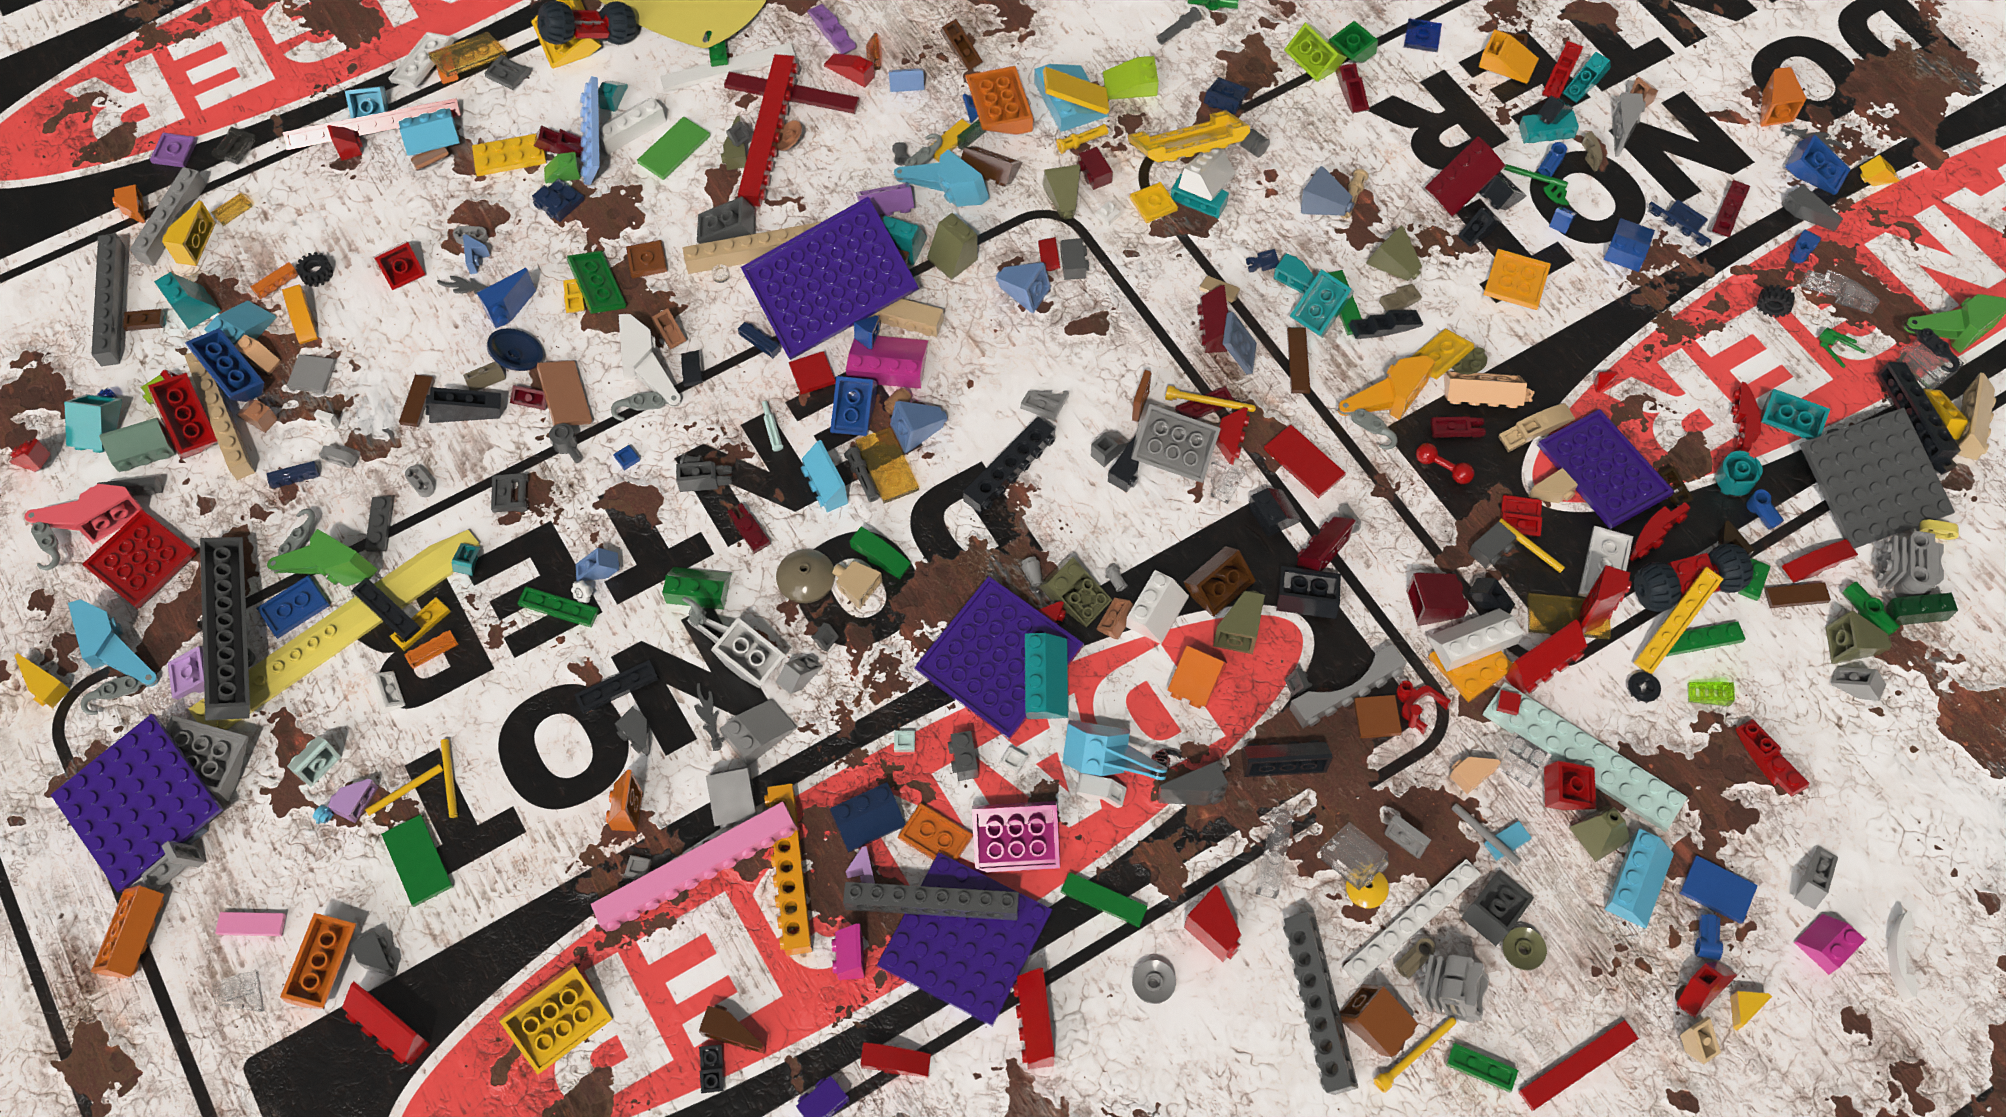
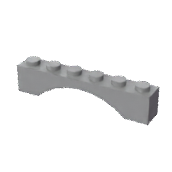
M185 167L181 169L130 247V251L138 262L155 266L164 250L163 236L166 234L174 217L186 203L198 198L207 185L199 171Z
M1391 644L1375 654L1369 670L1353 685L1333 692L1308 691L1292 700L1289 709L1303 728L1308 725L1310 727L1314 726L1325 715L1329 717L1339 707H1347L1352 704L1354 698L1364 697L1374 687L1380 688L1385 685L1388 679L1392 677L1395 679L1404 673L1407 662L1395 646Z

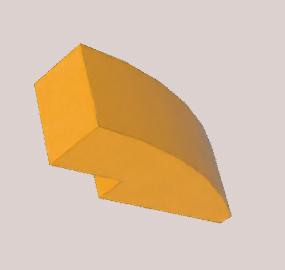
M298 284L282 289L299 344L318 339L312 313L308 307L306 295L301 285Z

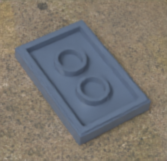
M1229 312L1226 317L1223 345L1246 375L1252 374L1257 342L1235 313Z

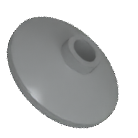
M1149 960L1141 963L1134 971L1132 986L1136 995L1144 1002L1160 1004L1167 1001L1173 995L1176 987V978L1173 970L1167 964L1158 960ZM1156 981L1158 985L1157 987H1151L1149 983Z

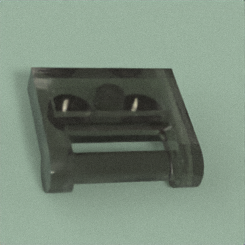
M230 127L227 136L217 148L212 150L211 154L216 159H224L238 165L258 139L251 133Z

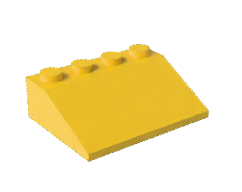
M557 0L564 2L572 10H585L581 0ZM538 15L531 20L552 69L589 57L601 47L599 39L576 38L575 35L564 44L555 45L548 43L542 39L538 31Z
M574 963L499 1016V1022L537 1075L613 1020Z

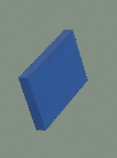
M308 575L256 609L278 639L330 605Z
M1696 855L1679 894L1742 924L1758 885Z

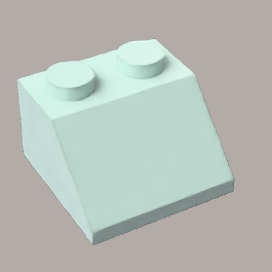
M317 736L306 745V748L299 755L292 758L287 767L311 788L341 756L325 739Z

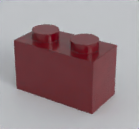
M1098 147L1078 153L1076 164L1080 165V172L1082 171L1086 183L1090 184L1093 190L1112 183L1113 171Z

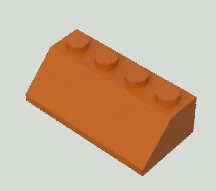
M140 885L123 890L91 969L92 973L125 979L131 978L137 972L139 967L138 959L140 954L144 953L147 947L146 939L148 934L153 931L156 921H154L155 916L160 912L164 904L162 900L163 893Z
M317 913L313 914L280 995V998L285 1003L304 1008H325L356 929V923Z

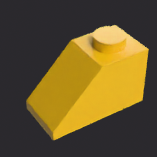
M1881 155L1860 166L1862 171L1860 174L1861 178L1865 183L1869 182L1872 186L1900 181L1893 166Z

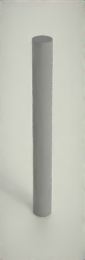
M1456 803L1452 807V810L1514 865L1517 866L1521 862V858L1459 804Z

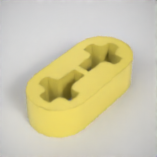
M1929 519L1919 523V531L1933 533L1935 538L1953 540L1959 536V527L1955 523Z

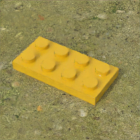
M536 133L472 145L477 177L547 164L545 150L533 146Z

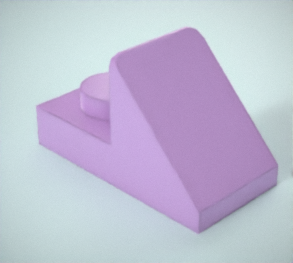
M864 846L846 870L847 878L861 875V883L875 884L867 846Z

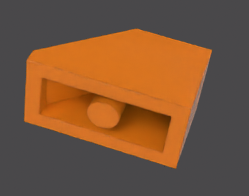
M136 184L114 189L115 197L112 199L115 207H118L124 215L140 223H145L143 195Z

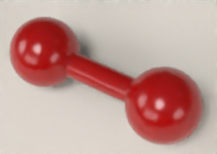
M1423 443L1416 450V458L1420 463L1431 464L1435 462L1452 471L1453 479L1459 484H1467L1474 477V469L1470 464L1462 462L1455 465L1438 456L1437 448L1431 443Z

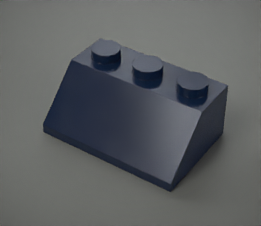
M887 782L829 808L848 853L893 833L906 825Z

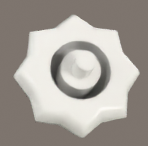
M584 580L574 581L571 589L573 598L580 603H588L593 592V586L591 584L588 585Z

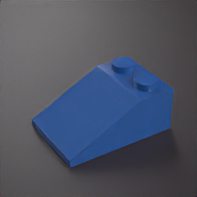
M1815 134L1798 142L1785 165L1796 178L1833 195L1838 193L1850 171V168Z
M1620 218L1604 260L1639 272L1649 250L1655 230Z
M524 268L477 292V295L486 315L497 329L515 318L536 292L528 269Z
M836 376L831 433L868 436L878 382L871 379Z

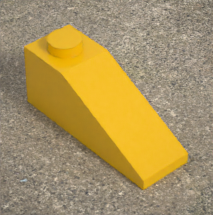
M1924 389L1925 394L1952 437L1959 440L1969 420L1941 390Z
M16 653L14 656L28 691L35 696L33 700L42 707L47 704L53 709L70 689L61 681L19 653Z

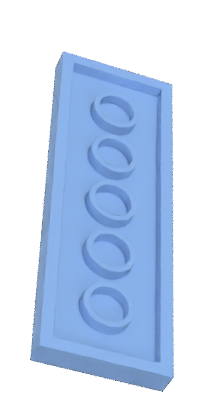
M591 76L589 82L585 83L584 93L581 92L580 103H582L580 117L583 118L580 126V132H583L580 142L581 147H583L581 153V162H583L581 177L584 178V184L591 185L600 166L598 77Z

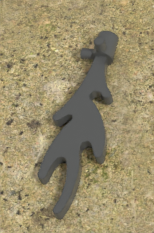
M1783 124L1781 131L1785 132L1786 136L1792 133L1802 139L1815 134L1832 151L1835 148L1830 145H1836L1843 149L1847 147V145L1839 141L1825 139L1828 138V133L1813 132L1806 134L1808 129H1794L1793 124H1790V126Z
M450 276V279L455 281L451 283L437 280V283L441 286L456 288L453 289V292L457 294L474 291L475 295H477V292L487 288V286L477 283L472 278L469 279L470 283L456 276Z
M697 683V694L703 708L700 709L697 705H694L697 715L710 725H703V729L712 738L711 745L713 751H719L721 749L720 743L724 742L723 738H716V721L719 713L716 711L712 715V692L709 691L708 700H704L700 691V683Z

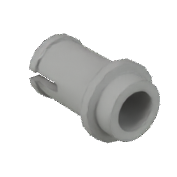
M1111 566L1105 571L1106 578H1109L1116 591L1120 592L1128 585L1119 573L1120 569L1116 568V566Z

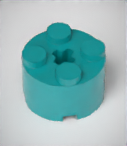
M1734 451L1728 454L1715 474L1716 482L1721 488V492L1726 495L1731 494L1735 496L1750 493L1763 472L1760 461L1756 457H1751L1750 453L1746 451Z

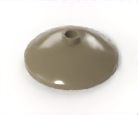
M812 549L797 550L787 555L779 564L776 572V582L780 592L789 600L797 603H812L826 596L833 587L835 575L832 574L834 566L830 559L819 551Z

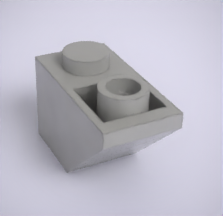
M812 656L800 657L785 663L776 683L788 693H795L802 690L823 666Z

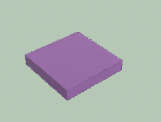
M162 133L150 161L154 164L186 167L197 139L192 136Z

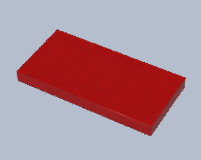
M1289 425L1264 446V450L1318 499L1346 475L1338 465L1293 425Z

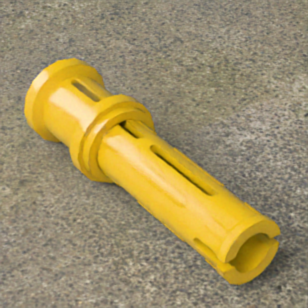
M1102 124L1077 135L1072 133L1069 137L1058 138L1056 140L1057 148L1061 154L1072 148L1077 149L1080 144L1108 135V128L1105 124Z

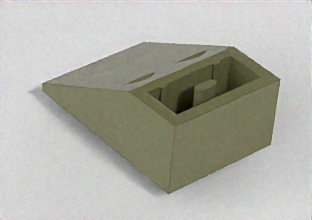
M1074 557L1063 560L1039 585V588L1054 603L1064 602V610L1085 627L1112 601Z

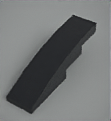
M1388 310L1385 315H1370L1367 320H1352L1348 325L1355 339H1366L1409 331L1422 327L1424 324L1417 310Z

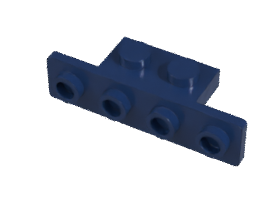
M1678 199L1668 212L1652 201L1649 203L1652 215L1665 219V223L1671 227L1676 226L1686 237H1693L1698 245L1702 247L1707 246L1708 248L1711 246L1712 240L1699 232L1708 221L1706 217Z

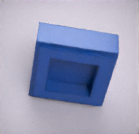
M630 445L613 454L615 460L624 471L640 461V458Z

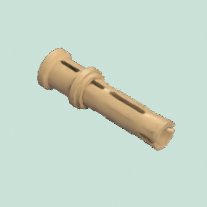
M1363 169L1354 170L1353 179L1348 185L1349 193L1353 196L1352 202L1355 204L1358 195L1364 190L1365 181L1369 177L1368 172ZM1352 211L1350 213L1347 212L1345 216L1341 217L1344 219L1350 218Z

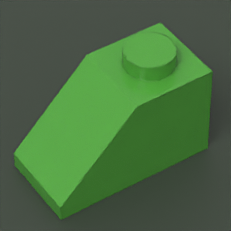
M576 153L557 154L544 167L545 183H553L558 178L562 181L581 179L580 165Z

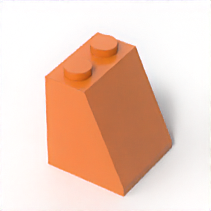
M1791 67L1774 69L1765 86L1761 102V127L1794 122L1807 98Z
M1186 646L1167 691L1172 692L1171 697L1182 701V698L1190 700L1189 705L1198 709L1201 706L1207 707L1227 663Z

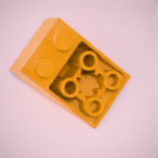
M1494 29L1482 54L1479 67L1528 84L1539 58L1512 35Z

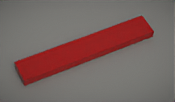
M1624 1020L1521 1089L1518 1093L1533 1112L1636 1042L1639 1038Z

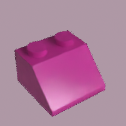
M1822 914L1794 943L1830 975L1839 969L1866 939L1849 923Z
M854 924L836 931V939H832V952H836V960L832 961L833 974L837 973L838 980L865 978L863 934L860 924Z

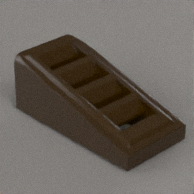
M1674 466L1659 473L1669 486L1670 483L1675 485L1671 487L1673 490H1679L1678 493H1673L1672 496L1668 497L1676 508L1684 502L1688 503L1693 500ZM1683 495V496H1684L1683 499L1679 500V499L1677 498V497Z

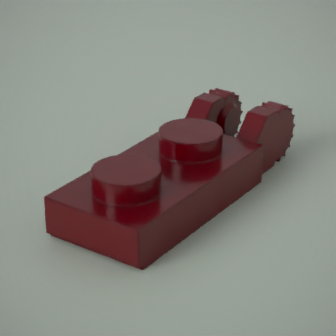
M1433 417L1430 421L1433 438L1482 437L1486 434L1485 428H1471L1482 426L1484 424L1483 418Z
M742 503L738 504V509L744 516L738 520L732 509L727 511L734 522L735 528L753 554L771 545L765 533Z

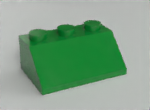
M673 567L666 575L662 594L666 604L690 606L682 600L683 597H688L700 605V607L724 610L732 574Z

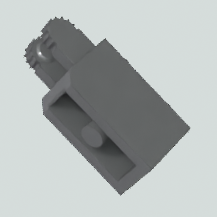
M711 461L676 464V482L679 491L718 489V486L730 485L732 477L718 475L730 474L732 467L728 465L716 466Z

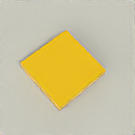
M1162 182L1130 194L1132 203L1145 223L1178 210V206Z

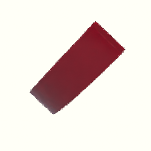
M1736 180L1732 181L1713 225V232L1730 237L1742 204L1750 189L1749 185Z

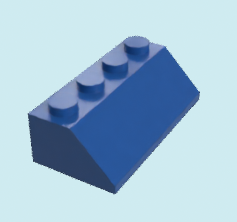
M220 328L185 343L231 400L247 402L262 395L264 381Z

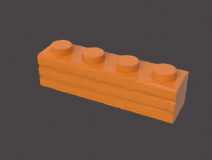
M288 262L250 287L255 295L262 299L280 286L285 285L291 279H294L298 276V273L291 263Z
M449 630L443 632L438 637L432 638L425 644H421L419 647L408 651L404 655L409 665L414 669L459 644Z

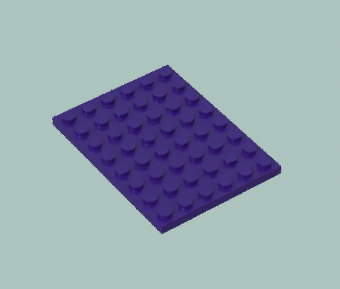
M869 197L862 199L741 267L790 360L854 325V322L868 318L919 289Z

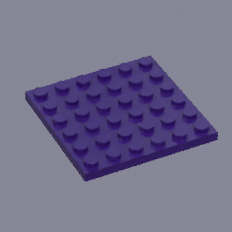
M988 576L916 664L914 669L1010 740L1027 719L1025 713V634L1047 633L1066 638L1068 666L1084 647V643Z
M150 714L51 794V797L115 890L120 893L141 878V875L165 855L162 848L164 843L167 841L184 843L223 811V808L155 714Z
M941 853L937 854L920 885L923 887L1017 892ZM1019 893L1018 920L904 914L877 967L993 1027L1013 989V984L1017 981V976L1020 975L1052 913V909Z

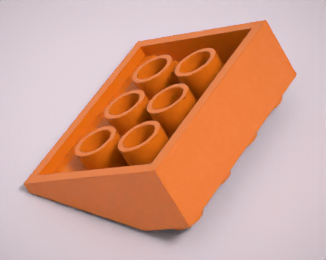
M1016 66L965 75L982 130L1015 135L1033 131V116Z

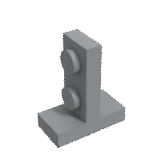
M167 841L162 845L165 855L141 876L147 888L158 891L185 867L199 868L205 861L197 846Z

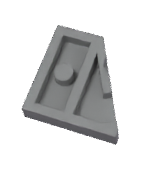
M1028 391L1020 404V409L1055 421L1069 397V392L1063 391V394H1052V391Z

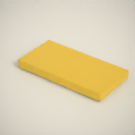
M1045 66L1043 78L1046 94L1106 115L1108 114L1110 109L1107 89L1105 87Z

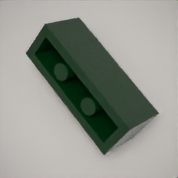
M1950 592L1893 598L1884 607V610L1898 625L1948 621L1958 611L1953 594Z

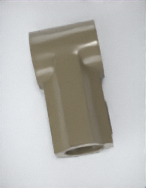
M1429 938L1418 940L1394 965L1397 971L1403 977L1409 979L1425 961L1429 960V955L1435 953V943ZM1419 946H1426L1429 949V954L1421 953Z

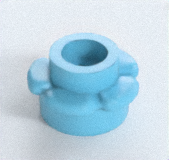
M323 804L315 810L313 819L316 820L317 824H326L333 816L332 810Z

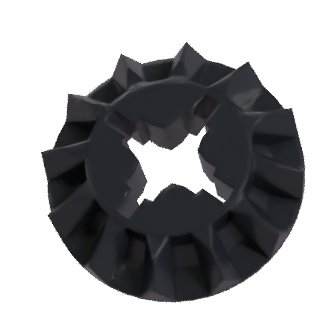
M1637 672L1628 680L1627 689L1630 691L1631 697L1637 699V702L1643 701L1647 704L1648 702L1655 701L1661 693L1660 682L1650 673ZM1646 682L1647 690L1641 693L1640 686Z

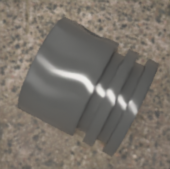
M1253 128L1250 129V133L1246 138L1241 141V147L1257 158L1261 157L1270 145V140Z

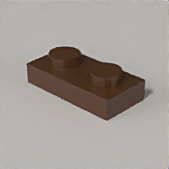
M162 309L124 312L122 327L125 331L162 328L164 312Z

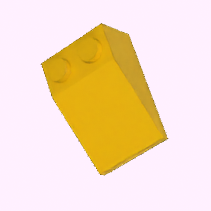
M198 201L168 227L166 234L163 236L162 243L178 264L197 266L216 223L204 203Z

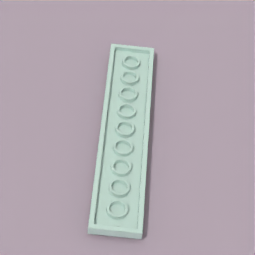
M1504 682L1483 713V716L1555 762L1563 761L1594 767L1595 787L1664 832L1668 830L1688 798L1506 682ZM1501 690L1522 695L1517 716L1496 711Z

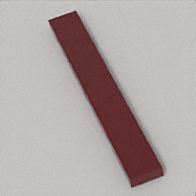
M728 72L724 88L763 96L768 79ZM794 85V88L791 87V102L855 114L860 101L859 97L800 85Z

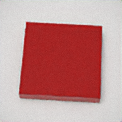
M824 351L788 362L800 395L836 384Z

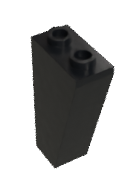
M431 387L430 394H426L425 415L429 416V423L500 419L501 393Z

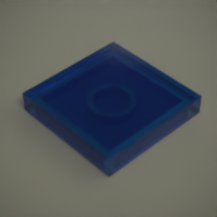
M1408 18L1404 48L1437 53L1442 23Z

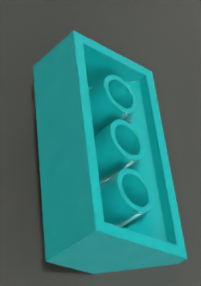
M1047 633L1025 634V713L1027 719L1068 718V656L1066 638Z

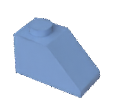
M596 548L576 563V580L591 581L609 578L619 570L618 553Z

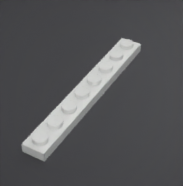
M1465 859L1345 964L1342 969L1358 985L1480 878L1482 874Z

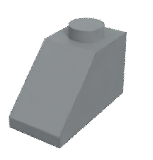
M1837 667L1831 680L1832 686L1863 700L1879 701L1886 687V683L1877 669Z

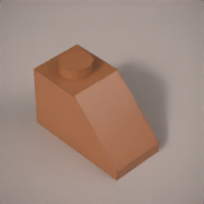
M1637 77L1630 93L1643 94V101L1646 102L1647 107L1654 102L1658 90L1645 79Z
M256 399L248 401L236 414L239 418L264 433L278 420L270 407Z

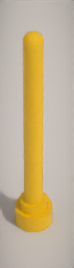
M1168 385L1165 400L1169 401L1179 398L1238 410L1246 407L1248 412L1256 410L1255 405L1183 392L1171 385Z
M1454 1017L1448 1018L1389 1072L1379 1073L1373 1078V1082L1383 1093L1389 1091L1392 1088L1394 1079L1455 1026L1456 1019Z

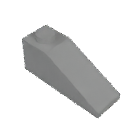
M1818 846L1799 883L1794 899L1815 910L1829 893L1838 857Z

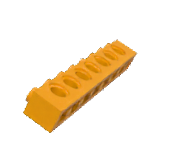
M793 784L767 787L768 795H764L766 807L770 809L784 802L798 830L794 831L793 835L788 838H781L771 846L774 847V854H771L772 867H776L773 883L774 888L778 887L775 903L776 908H780L781 914L777 916L778 928L782 929L783 936L779 937L780 949L784 950L787 956L810 953L813 951ZM785 845H789V846H790V849H789L788 851H786V852L780 851V849H781L783 846H785ZM787 865L793 866L789 872L782 871ZM787 886L795 887L790 893L784 892ZM790 906L797 907L794 913L786 912ZM792 927L800 928L796 934H789V930Z

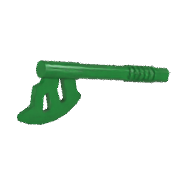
M1506 164L1504 169L1506 171L1549 183L1548 186L1544 187L1546 195L1558 204L1569 205L1565 198L1568 181ZM1555 186H1558L1557 189L1554 192H1552V189Z

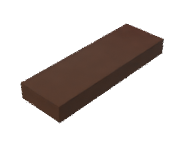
M415 374L399 419L400 425L419 427L426 407V394H430L431 387H433L435 381L432 376Z
M1825 582L1768 587L1764 590L1770 608L1824 604L1831 601Z

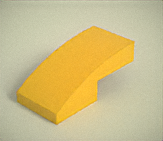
M563 280L566 313L585 311V301L576 280Z

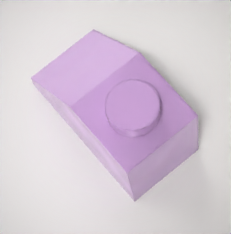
M371 779L341 787L330 798L328 807L335 814L356 823L379 787Z

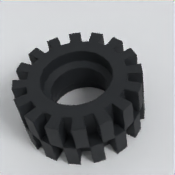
M311 252L307 253V257L303 255V260L299 259V264H296V271L305 285L308 284L312 287L314 284L315 287H319V283L324 285V281H329L328 277L332 278L333 269L325 255L322 253L318 255L317 252H314L313 255ZM320 266V269L316 272L309 273L312 268Z
M1773 285L1766 286L1760 292L1757 308H1759L1760 312L1763 311L1764 315L1768 313L1770 317L1772 315H1775V318H1779V315L1784 317L1785 314L1788 315L1792 311L1795 294L1794 292L1791 293V289L1786 290L1785 286L1780 288V285H1776V287Z

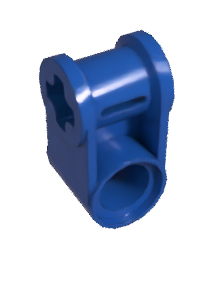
M1804 229L1789 255L1790 260L1797 264L1805 262L1822 237Z

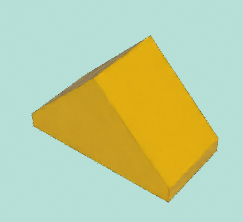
M1737 991L1731 995L1733 1028L1737 1031L1745 1026L1773 996L1769 993Z

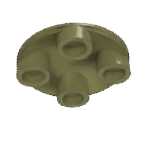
M1481 347L1474 348L1456 363L1452 369L1460 374H1474L1481 371L1487 364L1485 350Z

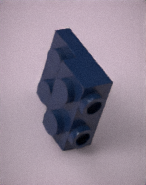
M1218 77L1207 90L1204 103L1208 104L1209 107L1219 108L1231 114H1236L1241 108L1242 102L1248 96L1250 88Z
M559 178L549 187L543 185L532 195L534 206L538 210L542 209L551 219L554 218L559 222L585 200L582 194Z

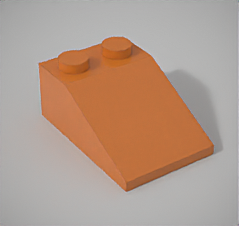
M626 770L614 783V788L609 793L611 807L606 813V823L609 824L612 830L637 831L643 791L632 770Z

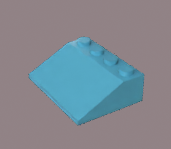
M1045 65L1051 69L1090 82L1081 65ZM1045 66L1034 69V84L1060 132L1108 117V114L1106 115L1046 94L1043 78Z

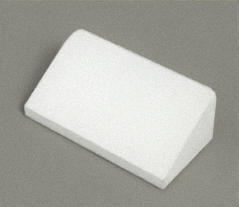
M394 671L374 673L371 685L381 714L404 707L405 702Z

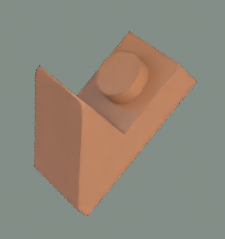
M668 308L651 317L657 333L661 334L669 350L687 341Z

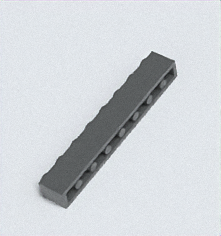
M117 233L98 236L91 355L101 367L120 364L125 245Z

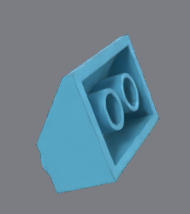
M450 108L439 109L433 113H423L417 117H407L398 121L408 156L459 143L457 127Z
M819 440L803 456L801 470L804 477H809L810 481L808 483L812 492L816 491L818 494L816 498L820 507L824 506L828 513L848 504L845 484L822 441Z

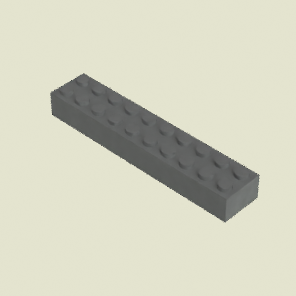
M243 537L200 538L205 721L250 718Z

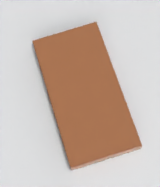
M575 362L537 363L538 374L553 426L560 423L570 426L591 424V415Z

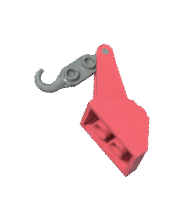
M97 484L81 493L78 501L28 510L24 518L32 525L31 533L40 549L52 557L50 564L44 566L41 563H37V566L41 570H51L60 562V554L58 552L59 541L51 528L80 531L94 544L122 528L141 509L144 511V509L126 487Z

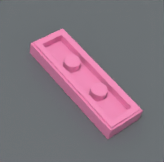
M220 912L215 933L217 935L282 936L286 915L284 913Z

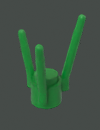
M1829 327L1822 332L1818 339L1821 341L1820 346L1825 348L1842 368L1846 367L1829 345L1834 346L1839 341L1861 353H1866V350L1855 345L1857 340L1838 333Z

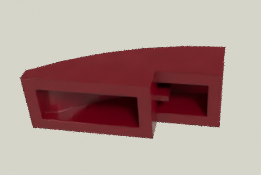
M1356 63L1339 66L1336 74L1352 114L1369 111L1362 77L1358 75Z
M542 125L536 133L533 145L555 154L575 152L577 158H581L583 147L580 145L581 137L562 129L556 132Z

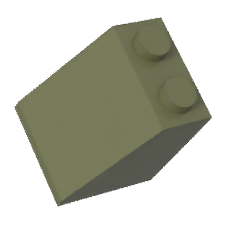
M950 213L938 223L927 259L948 278L953 280L978 260L977 233L955 214Z
M1257 591L1243 592L1217 626L1213 647L1253 655L1264 594H1260Z

